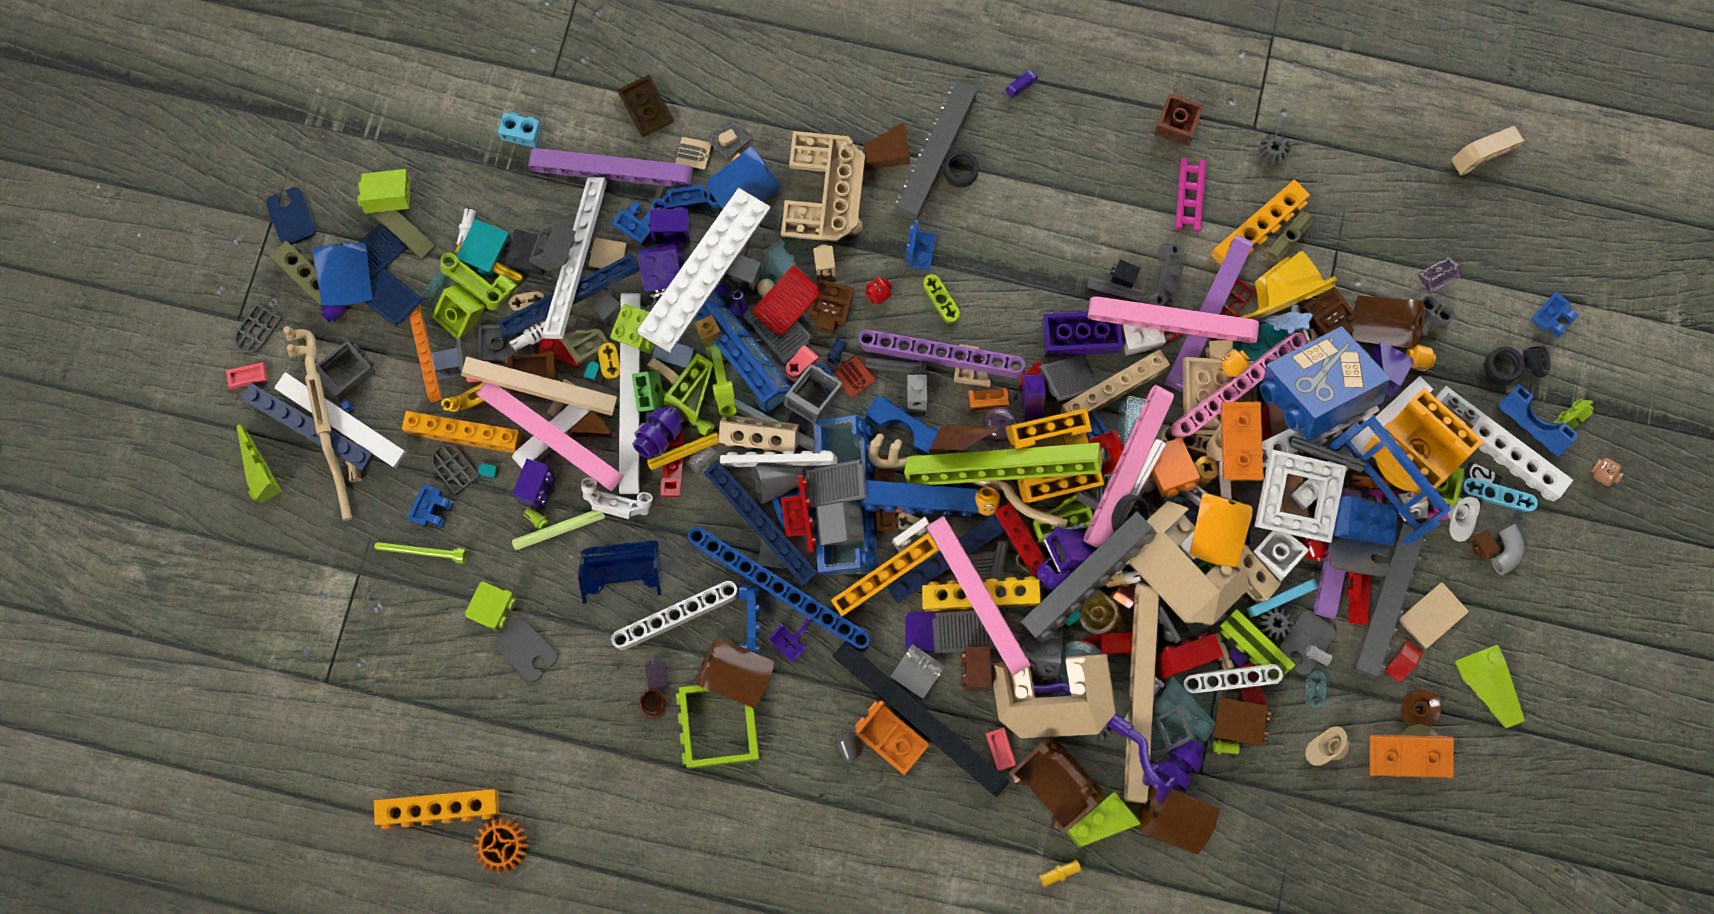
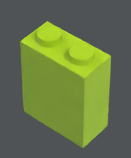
M406 169L361 174V182H358L360 195L357 196L358 205L362 206L365 214L409 209L410 179Z

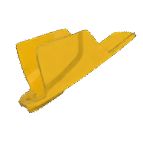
M1303 251L1298 252L1291 259L1285 257L1254 282L1258 310L1239 318L1258 320L1335 287L1336 276L1323 280L1315 265Z

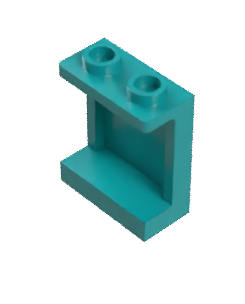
M475 219L456 257L468 268L476 271L478 275L485 278L487 276L493 278V269L505 245L509 246L512 238L508 232Z

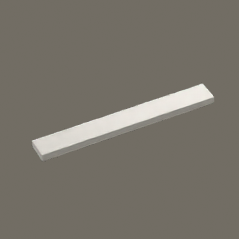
M285 372L274 388L312 413L307 386ZM325 398L329 423L332 427L392 467L396 468L406 451Z

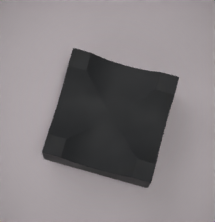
M515 229L512 245L505 262L508 268L544 276V269L528 262L538 235Z

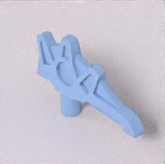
M1292 305L1291 312L1282 315H1268L1258 320L1259 322L1273 325L1277 331L1280 329L1288 330V334L1292 335L1295 330L1303 328L1305 331L1309 330V322L1313 314L1299 313V306Z

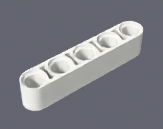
M568 405L550 423L569 436L572 434V427L592 410ZM533 436L512 455V458L523 468L526 458L540 462L553 449Z
M1276 664L1193 673L1185 678L1184 687L1190 693L1276 684L1281 681L1283 673ZM1270 669H1277L1279 671V676L1276 679L1268 677L1267 674ZM1251 671L1257 672L1259 674L1258 680L1250 681L1247 677L1248 673ZM1234 673L1238 675L1239 681L1235 684L1229 683L1227 680L1229 674ZM1210 676L1218 678L1219 683L1216 686L1208 684L1207 679ZM1191 678L1197 679L1199 686L1197 688H1190L1187 684L1188 680Z

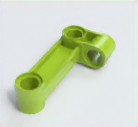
M445 253L441 257V272L480 300L489 310L499 309L518 288V285L504 274H501L491 286L459 261L454 254ZM445 263H452L453 266H446ZM490 297H495V298H497L498 300H497V301H491V300H489V298H490Z
M716 345L707 346V358L714 364L717 384L712 385L719 413L722 417H732L736 413L732 381H727L723 361L727 360V358Z

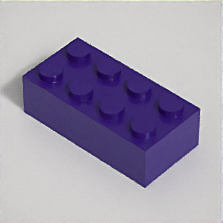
M1088 312L1043 315L1042 330L1045 357L1120 353L1123 348L1121 324L1091 320L1088 318Z

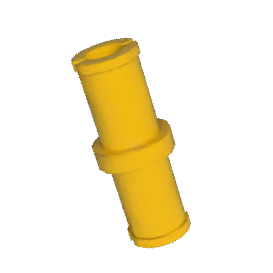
M1075 859L1063 866H1055V869L1039 875V878L1045 888L1059 880L1062 882L1066 877L1081 872V868Z

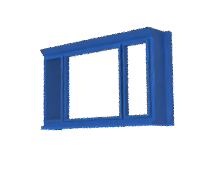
M1374 415L1359 426L1355 423L1327 447L1336 451L1342 445H1345L1354 458L1366 462L1364 470L1414 529L1413 532L1402 539L1406 546L1439 526L1438 520L1452 510ZM1369 426L1381 442L1362 456L1350 440ZM1384 446L1422 490L1420 494L1404 505L1366 461ZM1427 496L1439 513L1419 525L1407 509Z

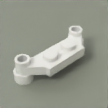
M584 478L581 482L583 498L589 501L593 510L626 519L638 514H649L653 499L650 493H639L635 501L598 491L597 481L593 478Z

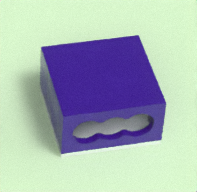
M1057 527L1044 540L1059 572H1065L1068 569L1071 573L1074 572L1094 553L1092 546L1083 541L1084 531Z

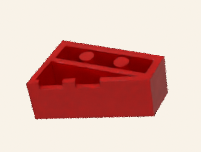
M1205 633L1195 637L1196 641L1191 642L1188 639L1180 642L1179 647L1175 648L1174 645L1163 648L1164 652L1155 657V677L1162 681L1170 676H1176L1181 674V672L1197 668L1223 657L1224 654L1216 635L1207 636Z

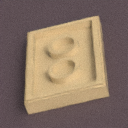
M1441 582L1403 614L1399 622L1425 650L1469 611Z

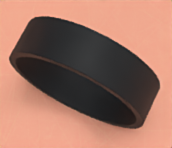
M1132 494L1122 497L1115 505L1112 513L1111 525L1113 531L1116 532L1122 526L1124 511L1134 500H1137L1139 504V514L1147 521L1149 519V505L1147 501Z

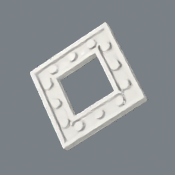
M1270 450L1255 527L1331 543L1347 466ZM1287 474L1321 481L1314 519L1280 512Z

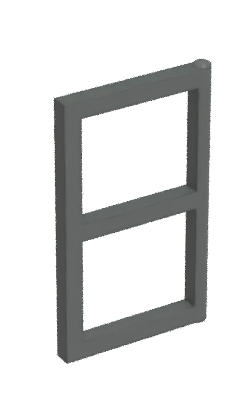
M1178 705L1152 719V725L1157 722L1167 748L1150 755V762L1195 739L1182 705ZM1178 711L1188 737L1171 744L1162 719Z

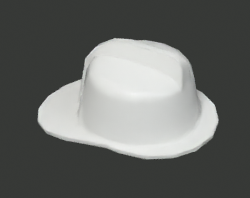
M1474 497L1459 498L1457 505H1449L1452 509L1447 513L1451 520L1449 530L1452 538L1456 541H1465L1473 533L1480 510V503Z

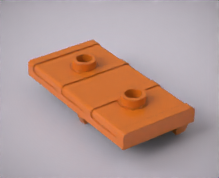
M1222 402L1220 409L1223 481H1263L1261 402Z
M1369 735V775L1453 778L1454 739L1448 736Z

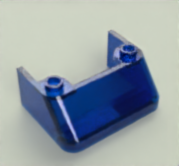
M649 540L589 547L582 550L578 580L583 604H587L588 594L595 595L600 593L604 589V584L643 580L645 586L649 588L656 587L657 594L662 595L659 543Z

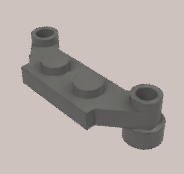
M1162 244L1158 247V256L1161 259H1165L1156 292L1145 295L1142 298V303L1162 306L1166 301L1174 300L1184 267L1180 263L1178 255L1180 248L1177 244Z

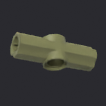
M1301 211L1292 223L1285 228L1284 232L1266 252L1272 261L1279 263L1312 225L1314 222L1312 216L1307 212ZM1287 234L1292 235L1294 239H1289Z

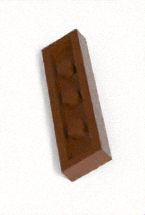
M878 455L879 458L888 460V455ZM875 467V481L895 483L894 469ZM877 508V532H896V512H885V509Z

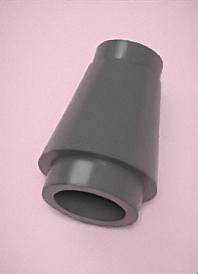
M851 732L835 737L837 741L835 744L845 762L856 761L855 741Z

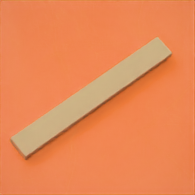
M466 357L461 376L611 416L617 399L616 396Z

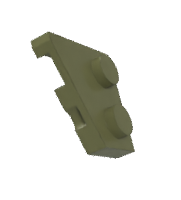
M590 329L589 331L576 330L575 332L564 333L563 339H560L577 364L597 354L602 344L609 343L600 329Z

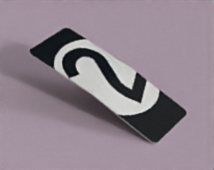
M1471 461L1464 472V475L1497 485L1500 484L1502 476Z

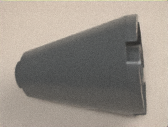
M753 466L752 480L755 479L754 491L759 503H767L797 489V476L802 475L803 479H805L806 471L802 470L799 466Z

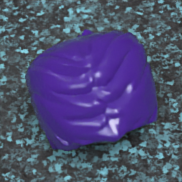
M1052 557L1037 568L1039 580L1043 583V586H1046L1051 591L1055 590L1071 573L1069 569L1065 572H1059L1055 563H1050L1053 559Z

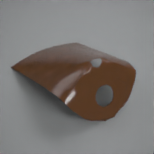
M1358 295L1354 308L1357 317L1352 321V327L1355 329L1352 332L1353 339L1358 342L1379 344L1382 340L1390 346L1416 347L1425 319L1424 303L1421 300ZM1420 316H1422L1421 325H1420V327H1419V326H1418L1419 319H1420ZM1415 325L1414 331L1412 332L1411 326Z
M946 424V426L941 427L928 451L932 455L966 450L977 441L1001 428Z
M716 637L699 666L695 683L704 689L755 709L768 687L774 661L726 639ZM710 655H713V660L708 662Z
M1154 786L1148 790L1147 800H1151L1149 810L1145 811V803H1141L1138 821L1141 824L1138 825L1139 831L1147 837L1198 855L1213 834L1220 808L1199 801L1174 789L1161 802L1156 799L1157 790ZM1156 811L1158 812V816L1154 819L1153 814Z

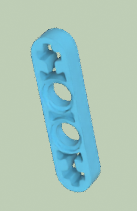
M1469 478L1463 482L1462 492L1465 495L1522 512L1533 511L1538 505L1537 498L1528 493L1476 478ZM1470 483H1472V486H1473V487H1476V488L1481 487V489H1480V490L1474 489V490H1471V492H1470V491H1469V487H1467V485L1470 484ZM1487 487H1491L1495 492L1492 498L1485 495ZM1505 493L1513 495L1512 503H1507L1504 500ZM1529 499V503H1531L1532 506L1526 508L1525 503L1517 502L1518 500L1525 501Z
M1314 578L1270 597L1269 600L1246 608L1250 618L1319 587Z

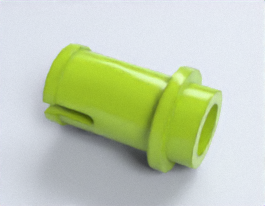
M532 506L528 507L523 514L524 517L535 524L536 529L541 530L545 528L549 522L546 516H542Z
M1221 738L1214 740L1213 751L1217 752V754H1239V742L1222 741Z

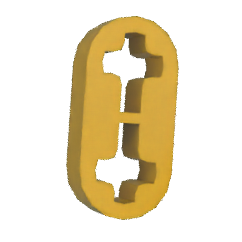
M612 343L602 344L598 349L601 371L605 378L613 379L620 374L617 349ZM606 347L608 350H611V353L609 354V360L608 355L606 353H603V350H605ZM610 365L611 368H615V372H613L612 375L611 372H607V369L610 368Z

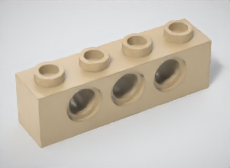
M739 416L723 417L720 421L719 443H723L726 446L738 445L747 449L761 448L764 451L776 450L782 453L784 451L795 452L798 446L799 424ZM737 431H741L744 435L738 434ZM755 433L761 434L763 438L757 437ZM774 436H779L781 440H777Z
M1244 544L1239 566L1234 568L1239 571L1245 567L1250 585L1246 592L1256 603L1269 600L1281 584L1250 551V548Z

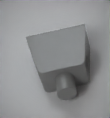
M907 375L908 413H926L927 375Z

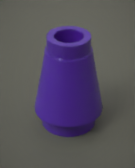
M740 290L732 293L729 306L730 311L736 316L744 315L748 310V304Z

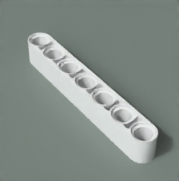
M732 581L723 582L613 633L611 638L612 644L618 650L629 649L732 602L738 596L737 586ZM727 587L734 588V593L730 596L724 594V590ZM709 595L716 596V601L713 604L706 602V598ZM692 603L698 604V609L695 612L688 611V607ZM673 612H680L679 619L672 620L670 618ZM655 620H662L660 628H653L652 624ZM637 628H644V634L636 637L634 634ZM620 636L626 637V642L623 645H618L616 642Z

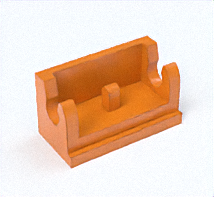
M1007 388L968 391L970 412L1008 410Z

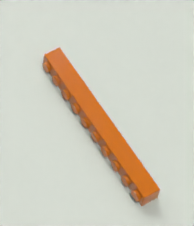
M419 304L409 315L427 396L432 403L443 398L421 304Z

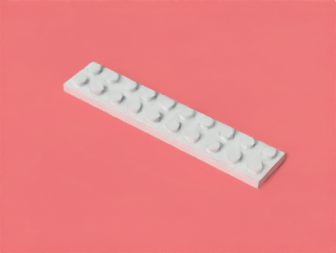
M738 188L641 324L637 333L671 353L770 211V206Z

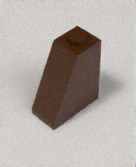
M905 123L897 125L863 146L866 170L910 164Z

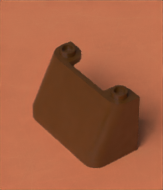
M1054 737L1046 738L1009 772L1012 781L1016 785H1027L1053 814V827L1063 834L1093 809L1104 797V792L1100 786Z

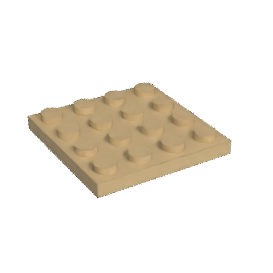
M1183 358L1184 415L1233 378V376L1230 378L1220 367L1222 365L1221 359ZM1251 371L1252 377L1255 378L1254 373ZM1237 382L1238 387L1241 389L1240 383ZM1257 384L1234 402H1257ZM1223 393L1224 398L1227 400V395ZM1209 403V407L1213 411V406ZM1221 412L1191 435L1212 436L1221 423ZM1195 414L1196 420L1199 421V416Z

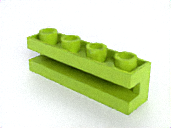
M1237 609L1220 625L1222 628L1220 632L1228 640L1230 638L1235 640L1237 643L1234 646L1242 653L1246 651L1251 656L1249 660L1255 666L1276 664L1281 668L1283 677L1295 666L1283 652ZM1270 669L1267 675L1271 679H1276L1279 676V671L1277 669Z

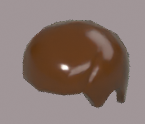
M648 689L639 697L638 708L641 714L648 719L660 718L667 711L668 699L662 691Z

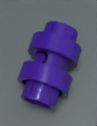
M666 405L663 409L656 408L648 417L649 424L642 423L635 431L636 439L632 445L644 458L650 459L653 455L660 456L669 447L668 440H675L682 432L681 424L684 422V417L675 407Z
M1191 740L1167 753L1170 756L1168 762L1161 760L1158 764L1160 767L1157 773L1158 777L1163 782H1166L1169 777L1174 776L1177 781L1172 789L1186 791L1192 782V779L1188 776L1191 771L1198 772L1204 763V760L1200 757L1205 750L1204 747L1195 740Z

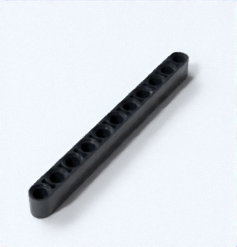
M844 641L832 655L838 663L995 797H998L1010 783L1004 775L848 642Z

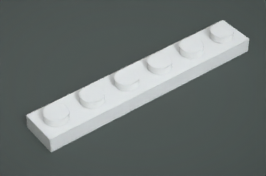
M784 451L783 454L764 452L763 455H757L755 452H746L745 455L729 452L727 455H721L720 463L725 467H753L757 465L828 466L837 464V457L831 451H820L817 454H813L811 451H802L801 454H794L791 451Z

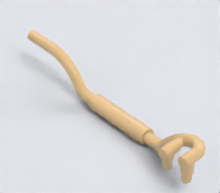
M286 326L283 331L288 342L301 338L306 340L307 346L289 344L287 350L290 358L306 354L305 366L307 375L305 379L316 433L320 436L322 449L335 481L343 521L351 520L352 514L347 489L339 462L332 448L329 435L331 427L321 378L315 366L317 353L315 336L309 330H293Z
M877 434L870 444V462L875 467L882 469L905 468L907 458L898 459L902 441L899 439L895 440L890 446L888 460L881 459L878 456V452L884 436L883 434ZM1003 481L967 482L980 487H992L1000 490L1006 495L1010 503L1024 515L1047 524L1066 528L1067 519L1028 506L1015 494L1012 487Z

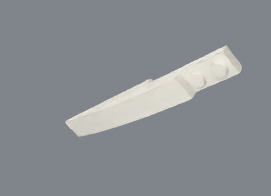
M1419 376L1376 415V419L1382 426L1386 425L1423 388L1429 392L1433 389ZM1367 426L1350 440L1362 456L1367 452L1364 447L1375 433ZM1345 445L1338 451L1354 457ZM1309 478L1290 496L1304 510L1319 496L1321 481Z

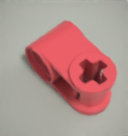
M806 345L802 346L786 364L788 380L796 382L810 364L815 366L818 363L820 357Z

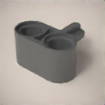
M1426 296L1421 300L1424 304L1429 305L1431 309L1425 308V319L1421 335L1426 336L1433 325L1443 328L1454 319V310L1437 298ZM1440 314L1445 315L1447 320L1442 319Z

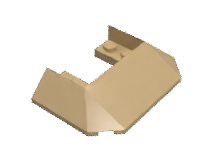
M793 131L789 168L826 172L823 201L820 204L785 200L781 237L837 242L857 227L865 155L853 144V141L848 136Z
M1167 501L1147 520L1157 532L1154 540L1141 548L1140 553L1135 558L1130 559V564L1185 623L1198 622L1212 625L1250 588L1245 567L1237 571L1234 567L1216 564L1204 575L1178 547L1195 530V526L1184 515L1189 508Z
M1107 654L1067 657L1066 665L1071 696L1035 698L1030 666L1013 676L1005 662H991V674L999 721L1020 738L1099 734L1116 713Z

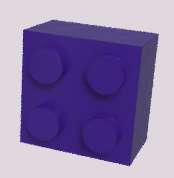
M659 207L655 208V210H650V233L653 243L669 244L680 242V244H691V220L688 209L682 207L674 209Z
M676 245L638 251L644 291L668 288L680 271Z
M526 458L512 494L518 502L541 510L542 505L545 506L547 503L549 487L552 488L555 483V474L548 465Z

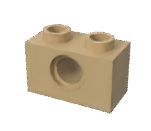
M819 245L817 248H813L817 281L818 279L826 281L836 280L832 246Z

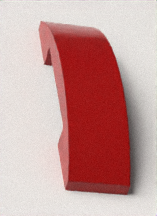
M682 429V432L675 440H668L669 447L664 453L684 445V429ZM683 458L663 465L661 497H680Z

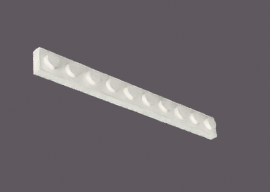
M605 177L587 178L573 230L576 231L574 236L575 243L569 249V259L560 271L542 333L545 339H563L607 181Z

